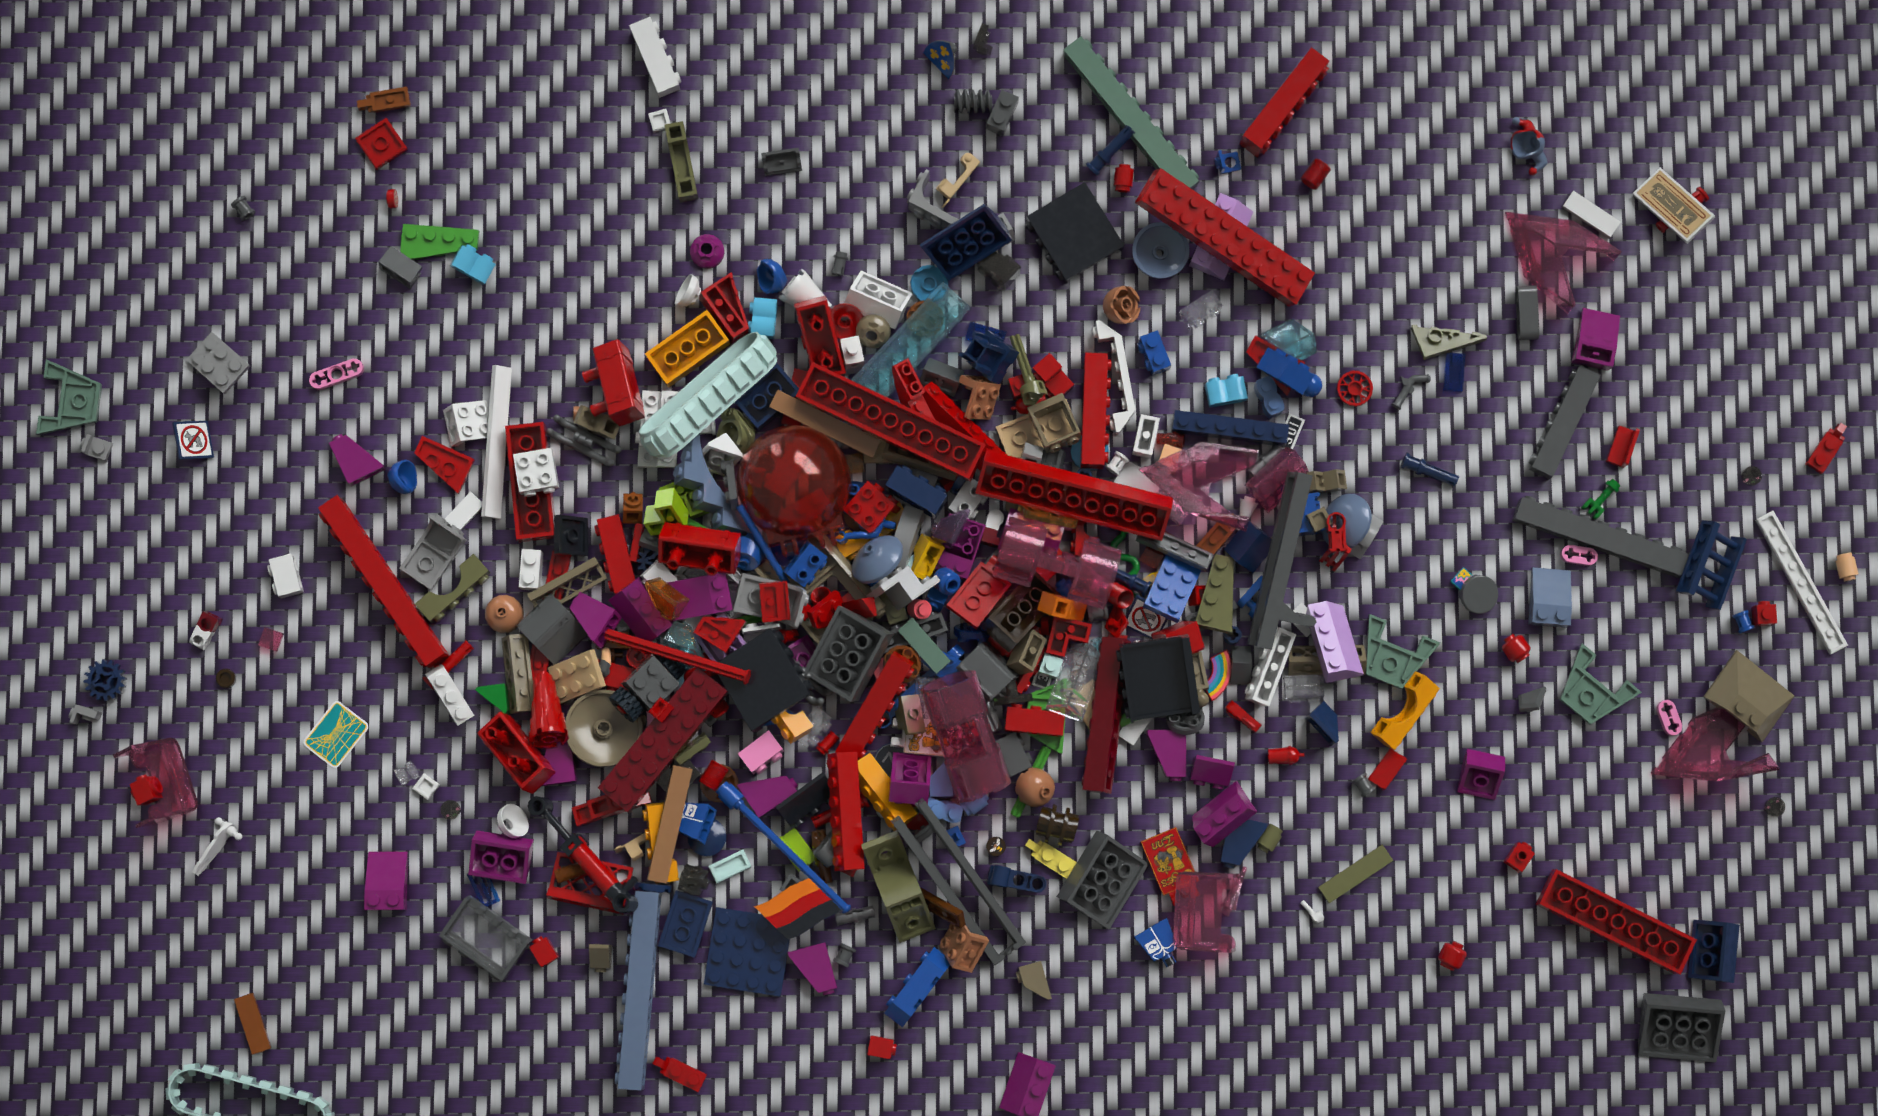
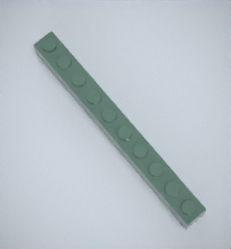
M1080 36L1063 49V56L1122 128L1129 125L1135 131L1131 139L1156 170L1162 168L1191 189H1194L1199 183L1197 173L1187 167V161L1182 155L1178 156L1174 151L1175 147L1172 142L1165 140L1162 136V130L1152 124V119L1146 111L1143 112L1139 108L1140 104L1137 99L1130 97L1127 93V87L1122 82L1119 83L1115 78V72L1104 65L1105 61L1099 53L1095 54L1092 50V44Z

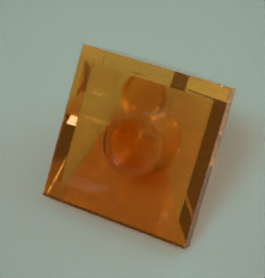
M660 577L647 580L644 584L655 608L661 612L660 615L666 620L677 619L690 600Z

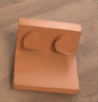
M961 375L959 382L966 385V389L972 391L964 417L967 419L990 420L1001 384L991 382L985 376Z
M950 923L949 929L941 939L939 948L952 968L972 973L989 940L986 936L971 933L966 925L959 928Z

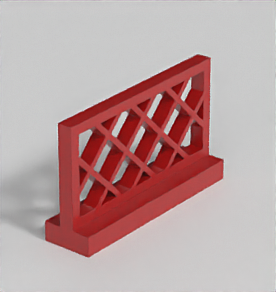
M557 852L550 885L546 894L547 899L624 915V913L614 910L611 901L604 897V893L600 896L594 895L591 889L596 884L594 883L590 886L584 879L587 874L579 875L578 878L571 882L568 880V884L562 888L555 887L556 876L554 870L561 868L559 865L560 859H569L572 865L574 864L572 857H568L565 853ZM602 861L614 876L620 870L628 871L627 879L621 882L622 885L632 877L633 867ZM582 879L587 888L581 892L575 891L572 885ZM626 899L623 901L624 908L626 904Z

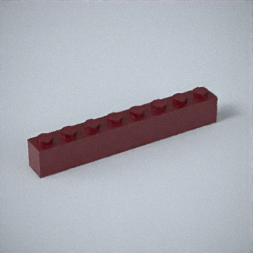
M1102 637V642L1099 645L1100 658L1097 662L1098 673L1097 680L1094 683L1092 718L1089 721L1090 735L1087 739L1088 750L1087 756L1084 759L1085 773L1082 777V790L1088 792L1112 793L1123 708L1122 688H1125L1124 680L1120 681L1119 669H1122V663L1117 661L1116 650H1120L1119 644L1131 643V641L1124 638Z

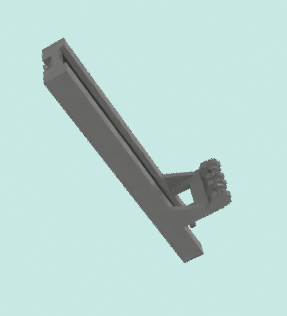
M1287 472L1247 641L1249 645L1272 650L1279 620L1312 627L1317 623L1315 616L1295 613L1283 602L1313 475L1301 472Z
M921 798L915 805L929 823L927 826L922 825L920 827L921 830L917 829L913 835L899 815L891 820V822L948 902L963 911L965 923L969 931L985 936L919 844L934 832L939 837L1014 942L1000 954L988 942L984 952L991 962L997 965L1005 959L1007 954L1010 955L1014 949L1017 950L1026 941L926 801Z

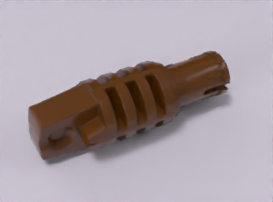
M825 829L812 831L813 852L827 836ZM814 856L815 865L819 868L820 878L825 883L833 882L830 867L826 868Z

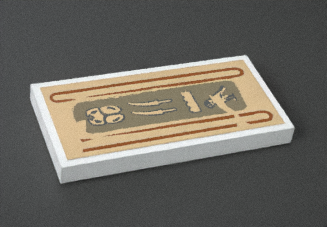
M1661 167L1633 192V196L1687 244L1715 218L1713 213Z

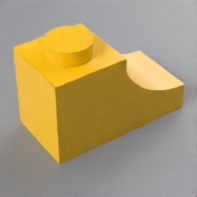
M922 533L913 550L914 561L911 568L916 577L924 579L927 576L931 577L945 549L938 540Z

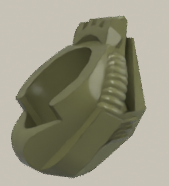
M727 408L721 414L722 421L718 428L717 438L727 433L742 452L743 457L741 459H743L753 451L755 440L754 424L738 409Z

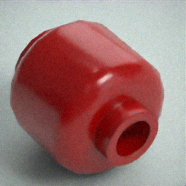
M1512 634L1504 639L1505 644L1502 646V650L1511 662L1516 661L1519 663L1530 655L1528 652H1530L1531 647L1522 635L1515 637Z
M1453 941L1452 944L1444 943L1438 955V959L1441 961L1440 965L1452 971L1460 969L1467 956L1466 951L1462 949L1464 945Z

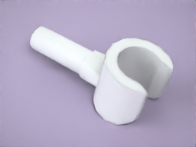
M1304 900L1300 903L1309 912L1314 923L1324 920L1320 910L1314 913L1313 909Z

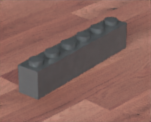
M1581 365L1576 370L1572 369L1568 377L1571 381L1568 386H1564L1560 394L1563 398L1560 403H1556L1552 411L1555 415L1552 420H1548L1544 428L1547 432L1544 437H1540L1536 445L1539 449L1536 454H1532L1528 462L1531 464L1530 471L1549 480L1554 476L1601 376L1600 374Z

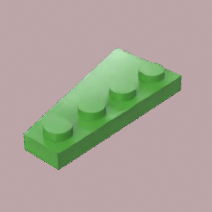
M403 224L400 252L412 260H418L450 253L456 254L460 246L466 247L467 244L478 250L480 231L475 229Z

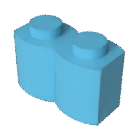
M467 244L466 247L460 246L450 266L484 285L496 265L492 262L493 258L486 254L479 255L476 253L477 249Z
M754 297V302H750L749 313L753 314L752 321H748V332H758L760 335H766L768 339H774L778 309L777 299Z
M1238 374L1229 375L1225 380H1220L1219 377L1211 378L1205 384L1209 407L1240 403L1248 399L1244 377H1239Z

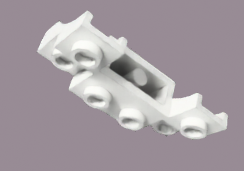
M642 390L645 418L637 420L636 424H640L641 428L678 391ZM636 432L635 443H639L637 467H676L677 453L665 459L651 456L640 442L641 435L639 432Z

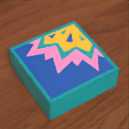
M1463 567L1450 582L1460 591L1463 583L1473 575Z

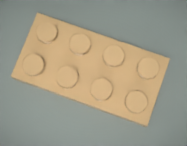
M1062 408L1037 418L1048 443L1073 433ZM1028 414L995 427L1004 451L1008 456L1020 458L1025 442L1043 447Z

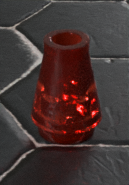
M1180 432L1157 434L1156 444L1163 446L1167 444L1183 449L1185 434Z

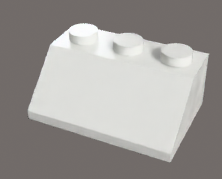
M860 271L849 289L844 304L854 305L861 311L863 316L879 315L889 323L890 328L896 329L913 293L864 271Z

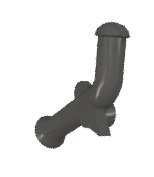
M1429 374L1413 375L1409 378L1400 376L1403 388L1395 402L1391 405L1401 410V405L1408 393L1414 392L1413 384L1415 382L1429 383L1431 381Z

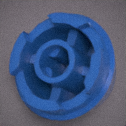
M747 533L746 536H741L740 561L737 568L751 571L756 569L766 556L752 533Z

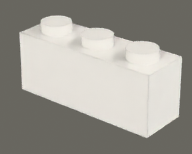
M442 664L425 674L457 726L474 716Z

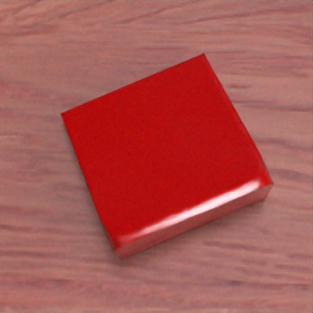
M1194 586L1188 599L1189 606H1200L1206 586Z

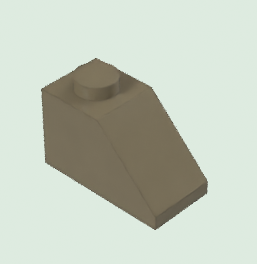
M1031 629L1013 648L1006 666L1020 675L1033 672L1047 639Z
M589 944L590 968H595V972H606L607 968H611L612 945Z
M1041 961L1018 967L1019 971L1016 972L1018 983H1023L1024 987L1047 1000L1052 999Z

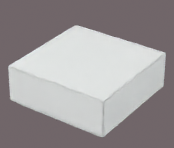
M666 109L648 113L654 133L665 130L664 125L670 124Z
M424 773L412 789L429 800L440 784Z

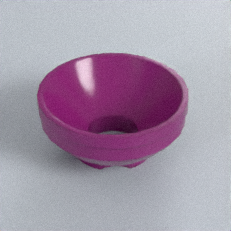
M710 234L697 237L690 248L691 259L697 266L704 269L718 266L725 254L721 240ZM704 244L712 246L710 254H703L701 252V247Z

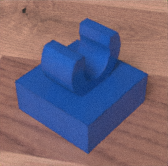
M958 825L947 830L958 847L966 843Z

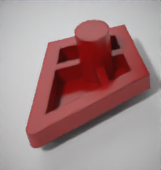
M1114 605L1104 627L1116 638L1121 635L1129 624L1123 609Z

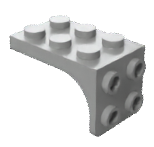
M926 169L924 173L921 172L916 180V188H912L907 196L908 210L912 211L913 215L918 219L923 220L925 218L929 220L930 224L935 228L940 229L942 227L945 229L959 219L934 207L924 198L923 191L930 179V171Z
M431 514L429 515L430 521L425 532L399 568L431 591L467 541L463 537L464 533L454 525L451 527L447 526L449 523L438 514L435 517Z
M741 573L733 611L761 617L759 583L776 582V580ZM788 583L790 620L778 622L788 624L797 629L799 625H802L804 619L802 610L803 606H806L808 603L809 595H807V591L803 587Z

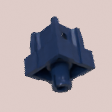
M986 330L985 333L974 331L972 333L974 336L972 342L964 353L960 352L959 356L966 359V362L980 371L988 380L1000 384L1007 373L1008 367L1014 362L1020 352L1011 345L1006 344L1000 336L992 331Z

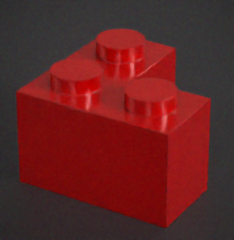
M1051 353L1047 354L1032 368L1035 380L1044 382L1048 395H1045L1048 398L1061 393L1065 396L1074 388V383L1062 371L1061 364Z
M1053 616L1045 653L1064 658L1069 640L1087 644L1092 624Z

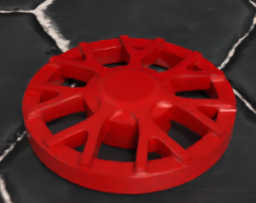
M1349 371L1339 379L1337 393L1345 404L1360 406L1370 399L1373 393V384L1365 373ZM1355 374L1361 375L1359 381L1354 380ZM1346 376H1348L1351 379V382L1349 384H1347L1344 380ZM1367 380L1369 386L1363 387L1361 383ZM1340 386H1347V391H1340ZM1363 390L1369 392L1368 397L1361 395V392ZM1348 393L1352 396L1349 401L1344 398ZM1354 396H1359L1361 402L1355 403Z

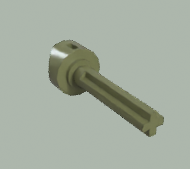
M1020 334L1010 336L1012 346L1020 352L1016 358L1025 383L1019 391L1023 403L1027 406H1032L1043 395H1048L1044 382L1035 380Z

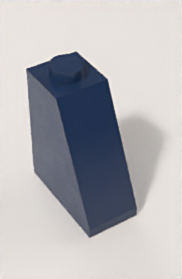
M1247 820L1225 837L1219 862L1223 863V867L1234 869L1235 866H1240L1266 830L1268 824Z

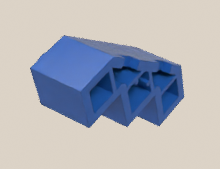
M935 947L930 953L927 951L919 960L922 964L913 975L908 974L903 981L905 986L897 997L892 995L886 1003L888 1009L884 1014L902 1028L950 966L945 955Z

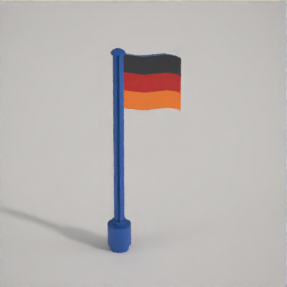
M726 781L717 789L718 798L730 810L734 808L736 810L739 809L808 877V879L788 887L771 900L754 906L787 940L805 933L823 919L843 911V914L850 911L851 905L844 902L744 804L743 798L745 796L732 783L729 784Z

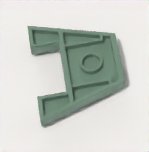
M46 359L44 378L62 381L58 417L38 416L36 434L42 435L97 422L102 384Z
M1368 614L1365 675L1402 689L1413 673L1418 671L1440 645V642L1422 636L1416 653L1380 639L1387 621Z
M1581 643L1560 701L1590 725L1642 692L1626 680L1615 694L1612 693L1585 670L1597 655Z

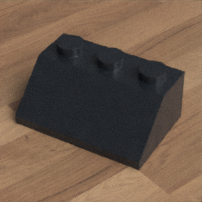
M822 772L776 806L790 827L795 826L797 828L805 822L804 817L808 814L811 816L815 815L821 810L819 806L823 803L829 804L830 790L828 778Z

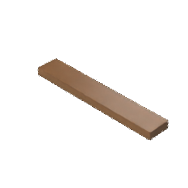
M777 390L769 406L873 458L881 440L780 390Z
M677 765L672 766L647 880L667 884L693 770L691 768Z

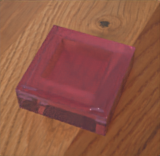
M264 627L258 645L278 652L284 633Z

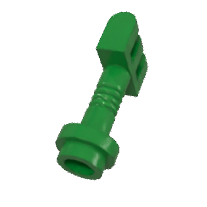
M1614 479L1608 480L1605 483L1608 487L1595 501L1590 497L1581 507L1585 510L1590 505L1591 508L1587 512L1589 515L1596 510L1597 513L1593 516L1595 520L1604 512V509L1601 507L1604 501L1613 491L1619 492L1620 484Z

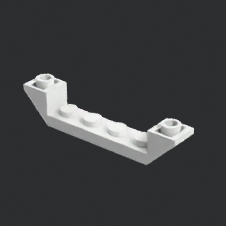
M1098 320L1095 322V327H1092L1093 337L1097 338L1098 343L1113 341L1110 344L1112 354H1116L1117 361H1114L1115 372H1119L1120 375L1117 383L1118 389L1123 392L1124 397L1121 398L1122 409H1126V411L1112 414V419L1109 422L1111 431L1114 430L1115 435H1119L1135 412L1122 335Z

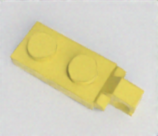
M1029 839L1025 844L1027 848L1033 851L1031 856L1065 879L1068 878L1077 863L1041 840L1037 844Z

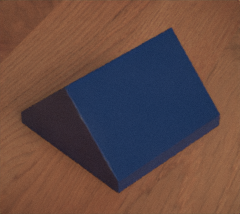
M1247 520L1224 550L1237 563L1254 573L1268 556L1272 538L1250 520Z

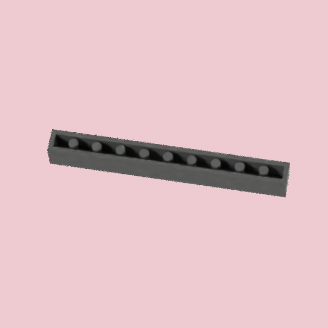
M1531 496L1522 497L1518 501L1512 519L1514 522L1679 579L1682 576L1689 554L1682 552V549L1679 547L1671 546L1670 548L1664 546V543L1659 540H1646L1644 535L1638 533L1632 535L1627 533V530L1624 528L1616 527L1615 529L1609 527V524L1606 522L1598 521L1597 523L1591 521V517L1582 514L1580 516L1572 514L1573 511L1569 509L1554 508L1555 505L1548 502L1543 504L1536 502L1537 499Z

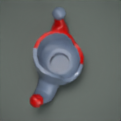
M1515 117L1512 119L1513 125H1520L1523 127V130L1516 131L1512 135L1511 149L1514 156L1518 159L1531 158L1536 163L1535 167L1529 169V174L1534 176L1548 163L1543 152L1545 139L1543 134L1535 129L1534 124L1530 120H1521Z

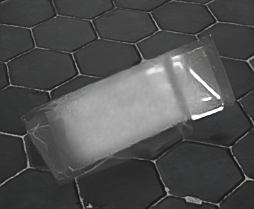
M1090 643L1068 645L1045 709L1080 722L1083 721L1094 690V683L1097 680V662L1100 658V652Z

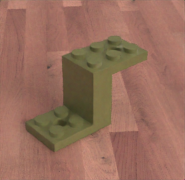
M896 830L861 844L899 943L936 929L898 831Z

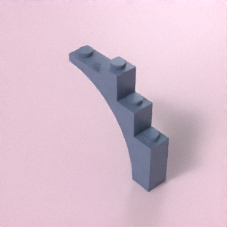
M699 433L683 447L681 454L682 463L677 465L673 472L675 477L674 485L694 490L692 496L694 500L693 508L713 513V529L728 530L741 533V536H746L747 533H751L738 510L732 511L731 504L726 503L725 493L717 485L708 470L703 457ZM749 513L762 535L763 518Z

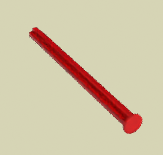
M607 629L604 633L605 640L742 681L745 685L749 682L751 676L750 669L747 671L612 629Z

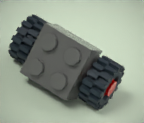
M657 655L650 656L621 683L625 688L620 686L609 697L610 702H612V705L616 707L621 715H624L626 719L633 723L645 710L649 711L660 697L665 699L679 685L677 680L687 671L685 664Z

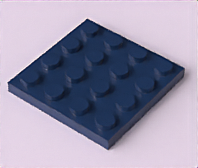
M716 907L704 985L781 997L790 939L787 940L762 914Z

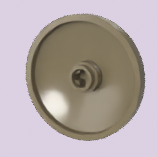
M595 690L586 693L573 703L567 713L565 723L569 736L567 741L568 747L578 759L588 765L595 767H612L617 765L642 734L641 717L632 723L624 715H621L616 707L612 705V702H610L609 697L615 691Z

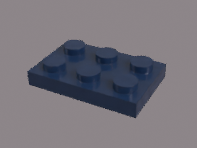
M676 890L658 946L696 958L713 901Z

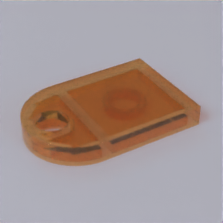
M1019 505L1017 510L1025 518L1063 527L1076 528L1078 523L1077 519Z

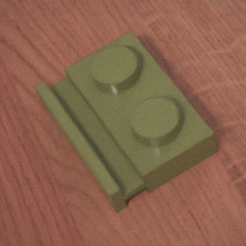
M704 732L683 748L675 758L679 765L689 761L694 754L704 750L711 743Z

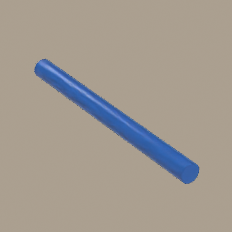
M740 504L736 509L779 580L790 583L743 504Z

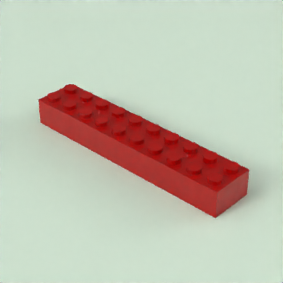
M1162 168L1153 171L1135 201V204L1288 307L1297 305L1315 274L1308 267Z
M812 362L796 394L798 400L971 482L987 449L986 444Z
M989 450L985 452L975 494L1160 541L1163 540L1173 503V497Z
M336 495L318 507L321 512L318 515L327 526H331L329 531L338 542H342V545H340L341 549L349 558L352 557L353 560L350 562L359 573H363L364 576L361 578L367 587L369 586L370 589H374L373 596L378 603L384 604L383 611L388 618L395 620L394 627L399 634L405 635L407 639L404 641L409 649H412L413 652L416 651L417 655L415 658L420 665H423L424 668L432 669L435 665L446 660L450 655L345 501Z

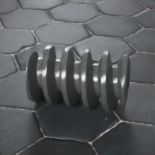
M956 89L954 94V113L956 108H958L960 113L963 112L964 108H966L967 113H970L971 108L974 109L975 113H978L979 108H981L982 113L985 114L988 108L991 114L992 95L987 89L985 95H983L982 90L979 89L976 95L974 90L971 89L968 95L967 90L964 89L962 95H960L959 90Z

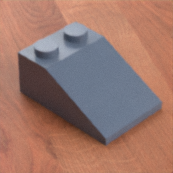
M1532 567L1528 625L1561 628L1571 626V571Z

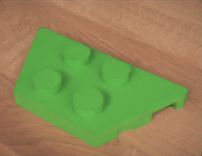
M1069 679L1029 693L1027 709H1030V706H1040L1045 711H1049L1050 708H1059L1061 712H1065L1066 717ZM1064 730L1062 737L1028 734L1057 753H1063Z

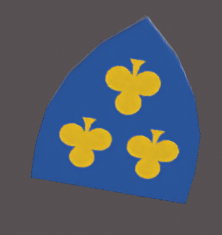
M944 40L933 41L925 48L923 53L950 79L955 69L954 53L957 51V47L952 42Z

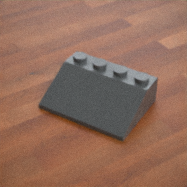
M838 605L804 672H810L812 674L810 678L848 701H859L894 633Z
M1096 830L1056 897L1109 930L1149 863L1109 835Z
M1644 993L1640 1013L1638 1056L1716 1062L1726 1012L1722 1000Z

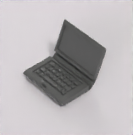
M552 593L516 625L554 665L559 663L587 636L579 621Z
M987 640L978 645L956 667L989 702L1011 680L1020 675L1006 666L1008 660L1002 657Z

